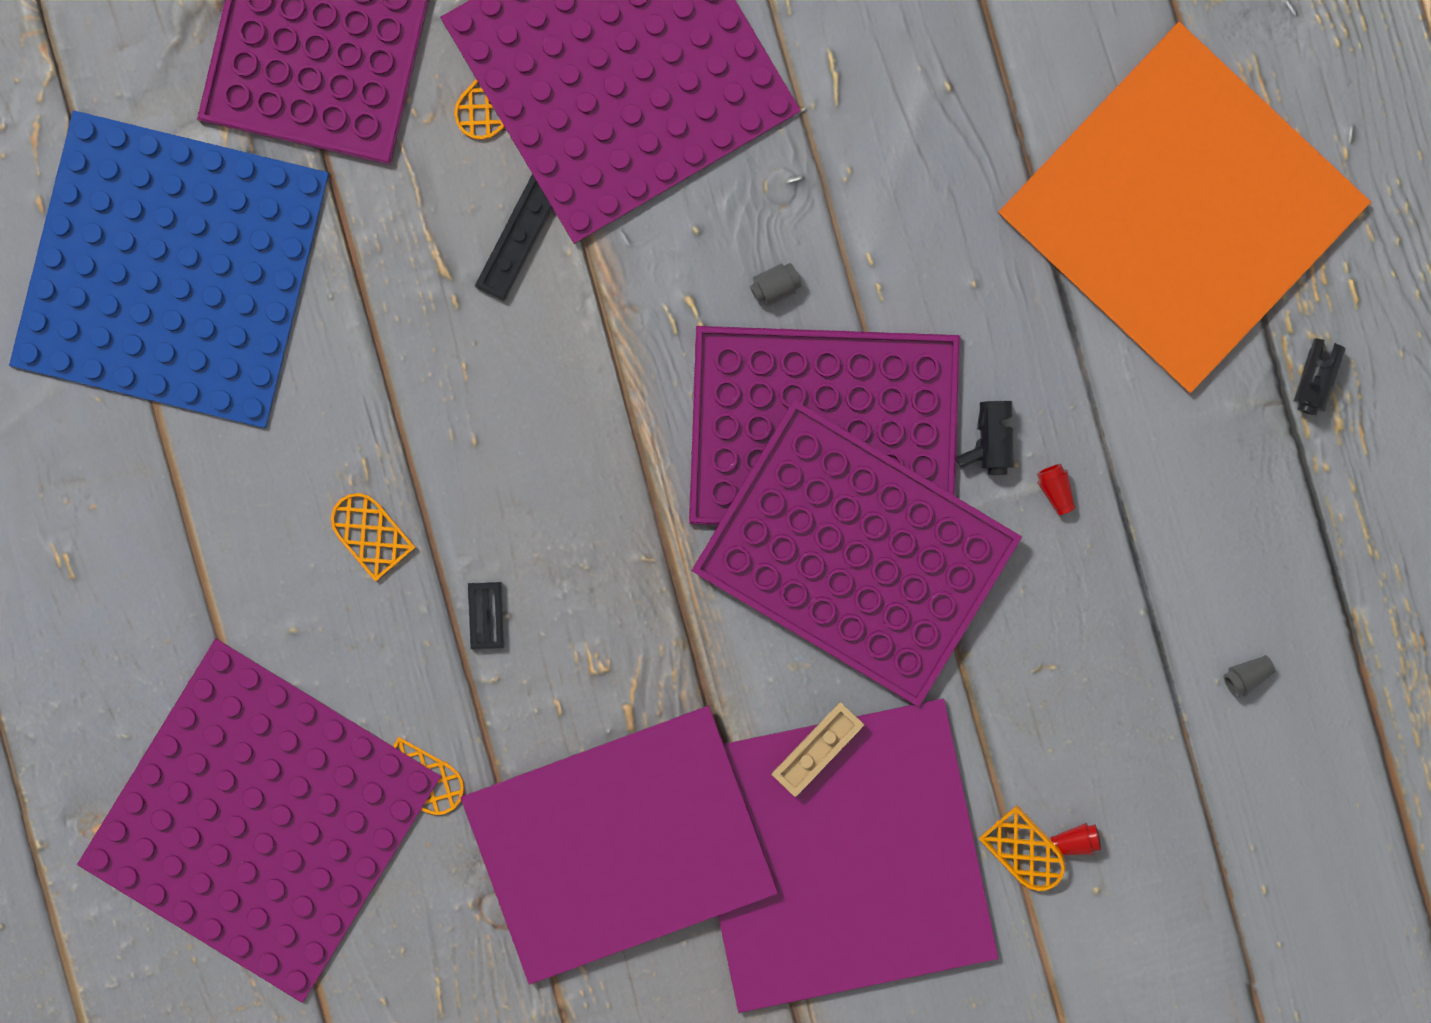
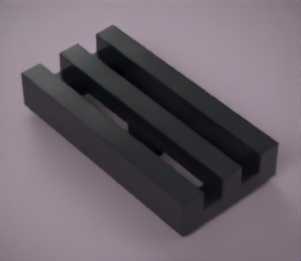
M502 582L468 583L470 650L504 648ZM482 589L484 642L478 643L476 590ZM489 589H494L497 642H491Z

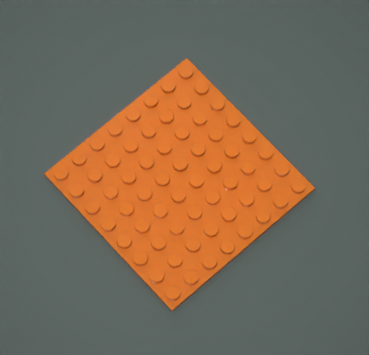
M1178 22L1000 209L998 214L1178 384L1191 394L1362 213L1371 201L1182 23Z

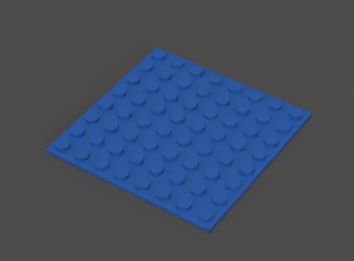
M73 110L9 366L266 428L329 172Z

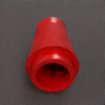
M1062 464L1052 465L1037 473L1039 478L1037 484L1054 510H1056L1057 515L1066 514L1076 508L1068 470H1064Z
M1084 823L1056 836H1051V841L1059 848L1063 856L1094 855L1095 851L1101 850L1096 824L1088 826L1087 823Z

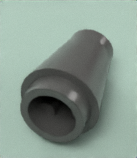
M1264 655L1261 658L1229 667V672L1225 673L1223 678L1233 696L1239 697L1243 695L1246 697L1270 675L1275 673L1276 670L1270 658Z

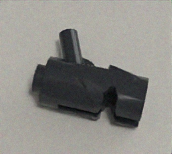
M1318 338L1313 340L1293 402L1299 404L1298 411L1317 416L1318 411L1326 410L1346 350L1345 347L1334 343L1329 359L1327 361L1321 360L1320 357L1325 340Z
M1012 401L980 402L977 430H980V439L976 441L975 449L955 457L960 469L978 461H981L982 469H988V475H1007V468H1014L1013 428L1000 424L1001 420L1013 417Z

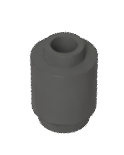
M781 263L754 276V284L750 285L757 303L764 302L767 307L795 294L796 289L802 287L800 278L791 263L786 265Z

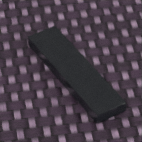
M533 174L475 284L476 288L505 302L553 209Z

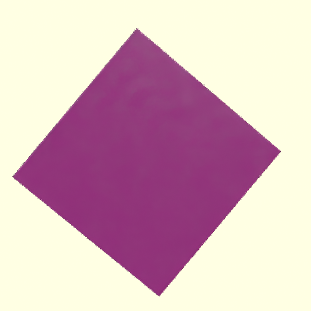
M469 0L440 17L573 244L583 240L801 112L736 0Z
M215 638L77 865L303 1003L441 778V775Z
M944 698L923 702L920 707L913 704L856 716L864 726L796 797L771 773L817 725L724 744L779 892L771 897L718 916L738 1013L998 959Z

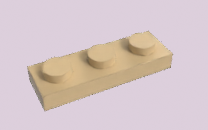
M839 702L771 775L796 797L858 733L864 724Z

